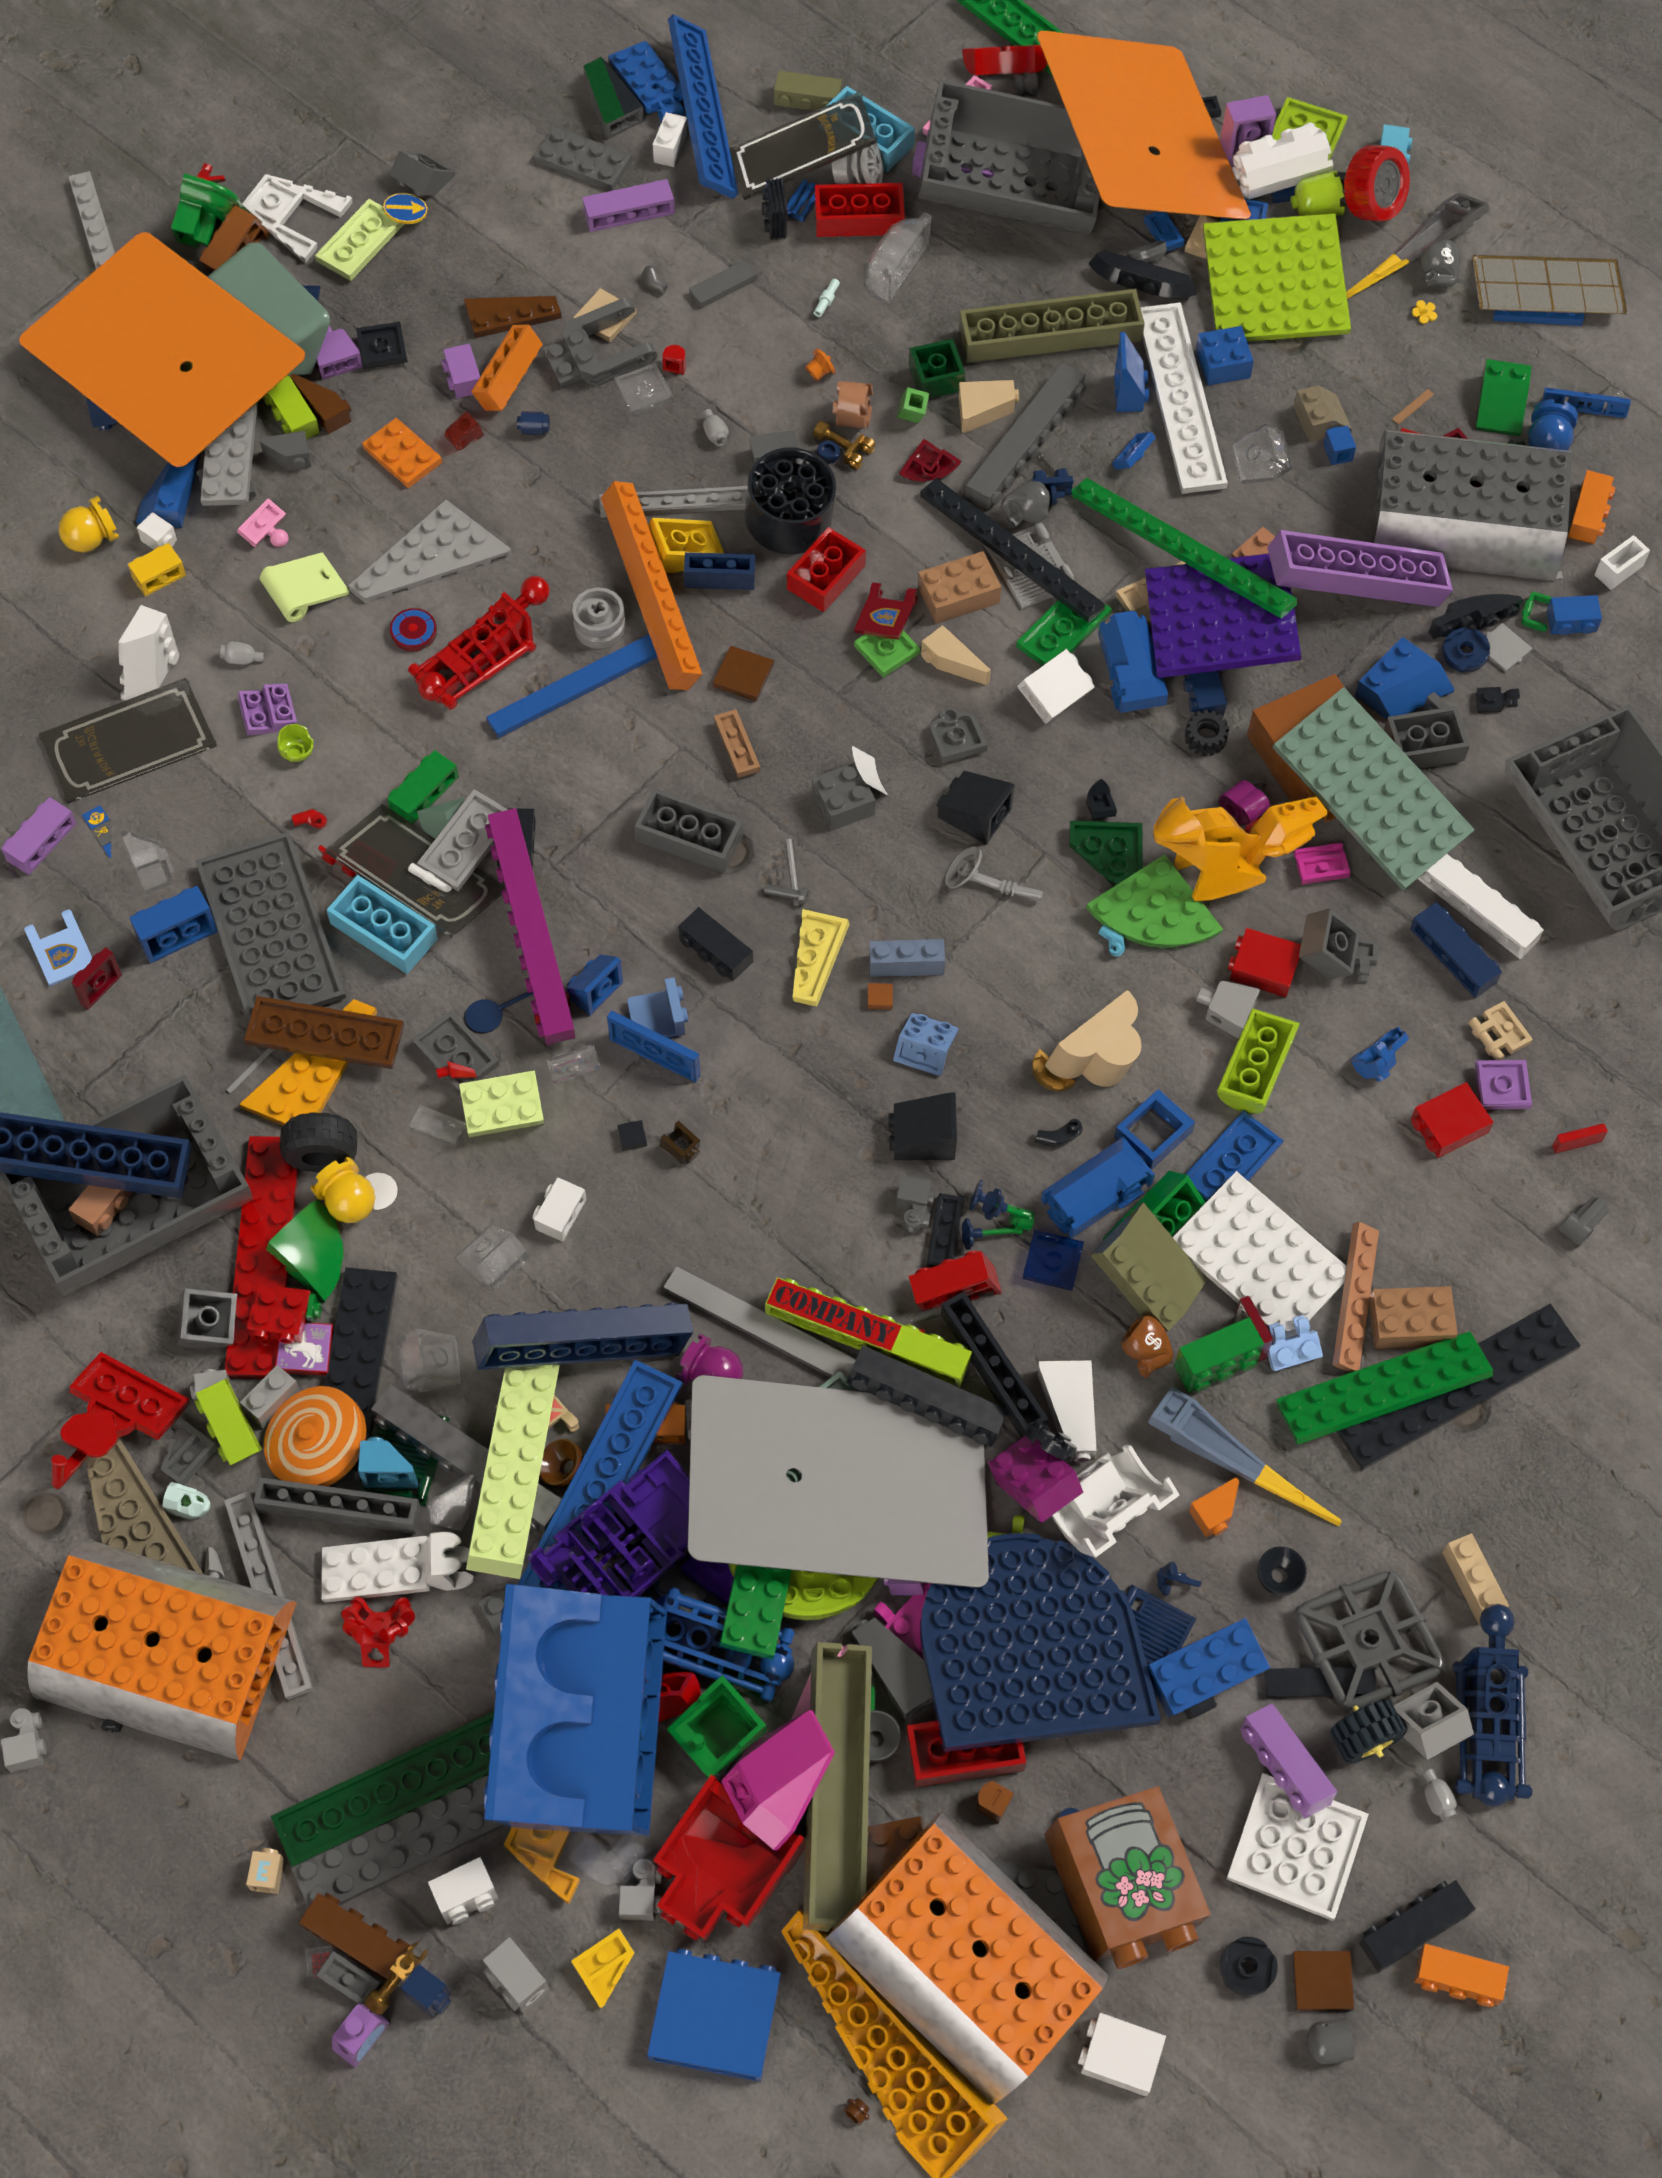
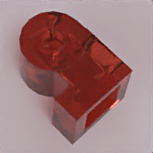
M466 411L446 429L444 435L455 449L463 450L473 439L478 441L483 437L484 433L479 423Z

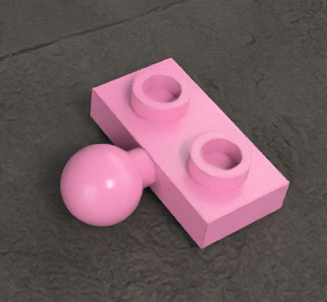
M268 498L238 528L237 533L253 547H256L267 535L270 536V541L275 547H283L288 543V534L282 529H275V527L285 517L286 513Z

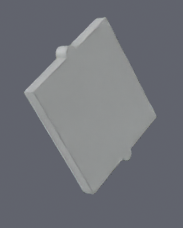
M1503 623L1492 632H1487L1486 637L1490 643L1489 659L1505 673L1517 663L1520 664L1522 659L1533 649Z

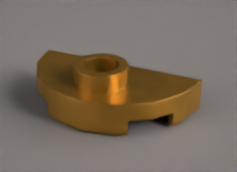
M1039 1049L1032 1060L1031 1067L1038 1083L1046 1089L1056 1092L1072 1088L1076 1083L1072 1078L1058 1077L1045 1067L1050 1057Z

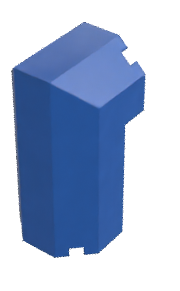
M1127 611L1113 614L1110 616V622L1105 624V621L1100 623L1098 637L1108 668L1109 679H1113V686H1110L1115 709L1123 713L1166 705L1168 692L1164 678L1157 677L1154 644L1146 617L1144 615L1138 617L1137 612Z
M1122 1137L1042 1191L1041 1201L1043 1205L1049 1204L1050 1209L1047 1211V1214L1058 1229L1064 1234L1069 1232V1237L1073 1238L1111 1211L1116 1210L1117 1206L1123 1209L1138 1199L1144 1193L1141 1188L1145 1184L1148 1188L1153 1184L1155 1174L1126 1139Z

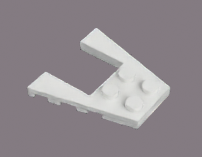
M265 174L242 203V209L256 216L273 237L301 261L306 263L316 251L317 242L283 226V224L303 199L341 218L353 203L352 197L336 196V192L328 190L325 192L313 189V186L304 185L303 187L294 185L293 181Z

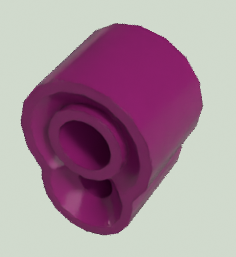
M1246 780L1239 781L1219 796L1218 800L1220 807L1224 808L1238 825H1249L1270 807V802L1266 795Z

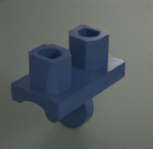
M1057 469L1054 471V477L1046 478L1045 471H1034L1031 481H1039L1045 485L1049 492L1051 506L1057 504V498H1065V495H1072L1073 476H1069L1066 469Z

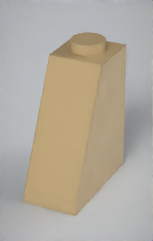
M1014 380L959 382L958 397L962 433H967L1014 413L1015 403H1019V390L1014 389Z

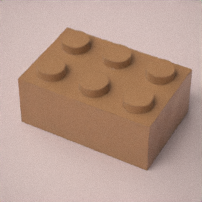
M984 551L920 571L918 575L919 592L935 624L1000 603L1001 585Z
M1451 1286L1373 1289L1369 1299V1310L1374 1349L1425 1347L1445 1339H1455L1457 1337Z

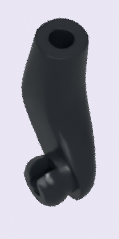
M1071 1119L1058 1130H1038L1035 1142L1054 1148L1062 1147L1080 1136L1083 1131L1082 1123L1078 1119Z

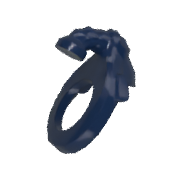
M1174 1561L1168 1562L1164 1567H1161L1156 1574L1159 1590L1164 1596H1168L1171 1591V1586L1165 1583L1167 1579L1198 1588L1202 1585L1201 1581L1187 1577L1186 1573H1179Z

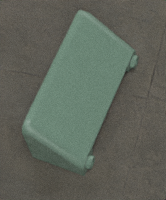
M248 243L207 277L304 350V360L288 375L312 374L329 328V314L261 243Z

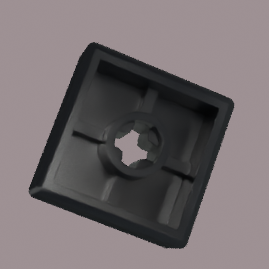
M773 178L771 180L767 179L766 187H762V200L765 202H761L762 215H765V218H767L764 219V232H769L771 240L773 238L781 240L782 237L786 239L788 208L784 180L782 178H776L775 180Z

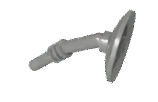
M974 846L960 853L946 873L945 883L951 889L958 888L967 881L972 880L999 890L1001 894L1005 892L1006 895H1009L1011 893L1013 897L1020 895L1042 901L1044 891L1019 886L1017 882L1012 884V881H1008L1007 883V880L1000 881L978 873L977 868L980 864L982 853L979 848ZM956 871H957V872H958V877L954 879V876H955Z

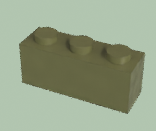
M778 71L774 88V105L820 112L842 91V79Z

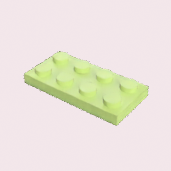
M368 199L315 255L316 262L352 281L404 224L389 219L384 213L383 206Z

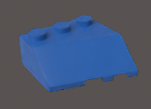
M1402 637L1359 680L1355 697L1387 719V717L1416 712L1417 708L1425 704L1427 696L1433 692L1441 697L1445 694L1453 693L1455 689L1438 661Z

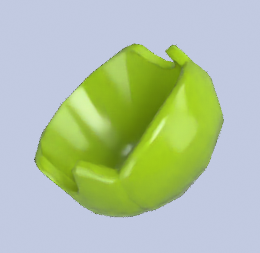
M289 724L280 729L277 737V748L285 760L296 763L304 761L312 755L314 740L310 737L305 726Z

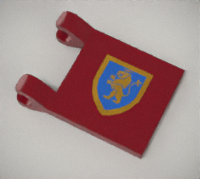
M873 582L868 599L854 628V633L899 640L912 608L918 601V596H916L917 589L908 588L904 601L881 598L883 595V591L880 590L882 585L881 583Z

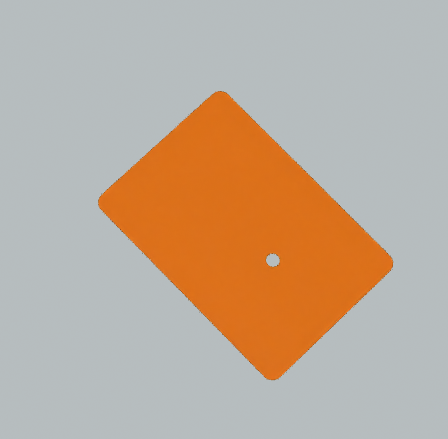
M1038 32L1037 38L1104 203L1111 207L1244 220L1250 217V210L1184 55L1179 49L1173 46L1059 32ZM1148 148H1157L1160 155L1152 154Z
M146 232L139 233L23 332L19 339L20 344L175 467H182L188 464L305 358V352L301 347L150 233ZM191 362L193 367L188 372H182L180 370L181 364Z

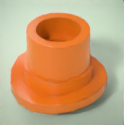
M818 348L813 350L814 357L805 366L807 372L816 381H819L829 372L834 375L836 371L830 361L832 358Z

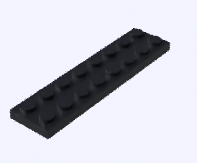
M345 1267L330 1351L328 1373H326L324 1386L343 1391L358 1404L365 1418V1441H368V1438L371 1436L374 1419L371 1408L377 1401L398 1275L397 1272ZM359 1459L350 1471H358Z

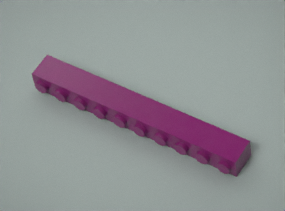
M517 809L488 814L489 824H485V830L488 839L493 838L494 846H490L493 860L499 861L500 867L496 868L499 882L504 881L506 889L501 890L504 903L510 904L511 911L507 912L510 926L515 925L517 933L513 934L516 948L521 947L523 955L519 956L522 971L527 970L528 978H524L527 992H533L534 1000L530 1001L533 1015H539L540 1022L536 1023L539 1038L544 1037L546 1045L575 1039L571 1014Z

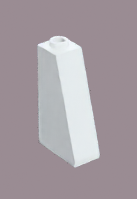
M1039 1361L1037 1376L1058 1432L1071 1438V1443L1077 1447V1453L1073 1460L1078 1463L1089 1462L1090 1459L1095 1458L1097 1451L1091 1361Z

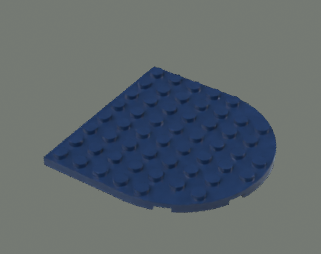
M1014 1533L987 1538L989 1578L984 1586L967 1587L931 1583L921 1613L920 1639L944 1752L1159 1725L1161 1718L1130 1603L1123 1590H1119L1118 1586L1110 1578L1111 1574L1098 1561L1089 1555L1079 1552L1075 1546L1061 1540L1055 1542L1040 1538V1535Z

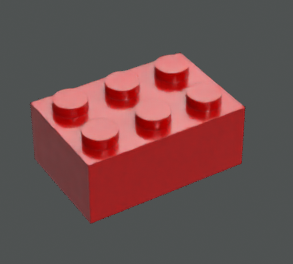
M828 527L787 572V590L822 612H825L865 567L866 550Z

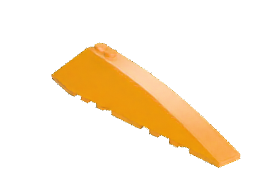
M799 1910L781 1932L798 1962L803 1964L809 1975L807 1978L812 1987H816L824 2001L822 2004L826 2012L831 2014L837 2024L835 2028L859 2069L863 2070L869 2081L867 2084L873 2094L876 2093L883 2106V2113L887 2120H891L897 2131L895 2133L900 2143L932 2178H952L993 2137L1008 2118L825 1939L828 1936L825 1931L803 1930V1911Z

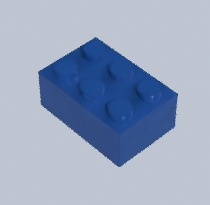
M198 886L187 888L181 891L180 894L169 899H163L157 905L146 910H140L129 917L138 942L150 964L218 932L211 910Z

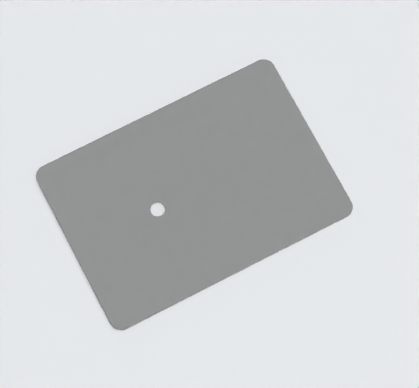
M707 1375L698 1376L692 1383L688 1523L689 1554L696 1560L982 1587L989 1578L984 1444H979L974 1439L963 1434L954 1433L949 1428L938 1423H932L918 1414L907 1412L891 1402L882 1401L877 1396L868 1392ZM797 1469L800 1471L802 1479L799 1482H791L786 1476L787 1471Z

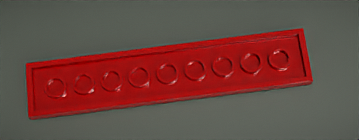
M249 1136L245 1180L251 1190L253 1200L242 1205L233 1287V1294H237L234 1340L232 1346H227L225 1370L229 1378L263 1379L276 1365L278 1340H255L250 1337L247 1325L251 1307L255 1304L259 1284L285 1288L288 1286L289 1273L285 1271L286 1266L266 1250L268 1242L294 1218L299 1169L293 1168L290 1164L288 1165L280 1154V1137Z

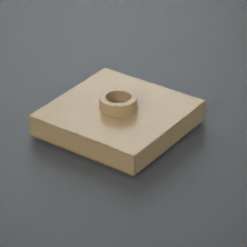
M600 288L574 318L619 299ZM636 308L635 313L618 321V324L594 334L611 342L636 315Z

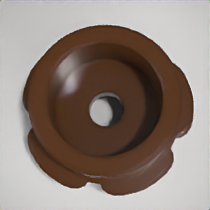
M861 2099L847 2100V2105L843 2108V2111L850 2120L860 2126L864 2120L868 2121L870 2119L867 2114L870 2109Z

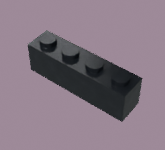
M1446 1880L1432 1889L1434 1894L1425 1899L1423 1895L1419 1896L1409 1903L1411 1908L1403 1914L1399 1909L1386 1918L1388 1923L1379 1928L1375 1924L1362 1933L1365 1938L1362 1939L1359 1945L1378 1973L1474 1912L1476 1908L1457 1880L1450 1884Z

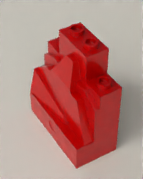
M710 1775L653 1860L658 1865L657 1872L669 1880L672 1876L675 1877L657 1904V1907L662 1910L660 1916L672 1925L678 1921L685 1926L683 1932L695 1941L699 1937L706 1941L725 1912L728 1914L725 1919L738 1928L742 1924L749 1928L785 1873L789 1874L805 1850L806 1841L804 1837L792 1833L778 1850H773L742 1823L724 1785L719 1783L716 1777Z

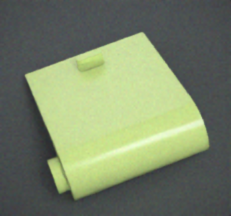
M323 552L282 564L268 566L263 569L260 575L261 583L288 622H296L303 618L308 606L346 596L350 593Z

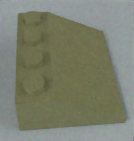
M1140 1203L1090 1254L1141 1316L1156 1318L1166 1331H1169L1183 1317L1208 1280L1144 1203Z

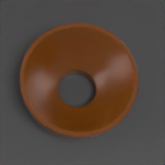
M561 1438L551 1442L544 1449L540 1469L541 1479L555 1487H562L571 1483L583 1460L581 1449L568 1439ZM573 1461L572 1470L568 1474H564L565 1464Z

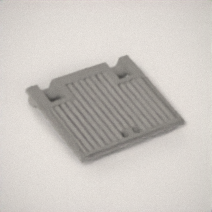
M1036 523L1035 526L1012 534L1075 581V576L1069 566L1064 564L1052 544L1050 535L1043 523ZM1039 534L1041 541L1034 543L1031 536ZM984 545L1021 609L1053 597Z

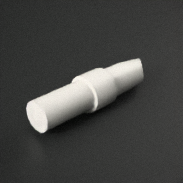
M414 863L409 866V872L423 879L430 886L433 885L444 892L452 890L449 884L430 871H426Z

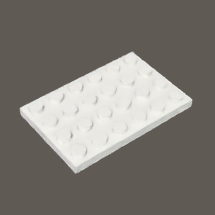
M1237 1171L1173 1237L1198 1269L1236 1303L1239 1304L1241 1298L1249 1296L1268 1330V1325L1276 1322H1279V1325L1282 1324L1285 1329V1339L1297 1335L1293 1324V1317L1303 1315L1304 1318L1307 1317L1310 1321L1341 1288L1345 1281L1347 1266Z

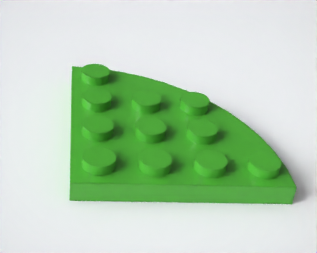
M1165 854L1086 905V909L1102 925L1105 924L1123 935L1124 939L1149 947L1178 948V946L1196 945L1216 937L1223 931V928L1202 901H1194L1192 898L1193 890Z

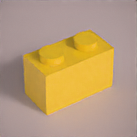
M169 543L159 546L148 554L128 563L131 576L145 597L186 576L181 559Z

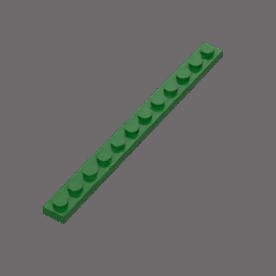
M1085 478L1071 490L1072 497L1277 617L1282 619L1297 605V598L1091 479Z

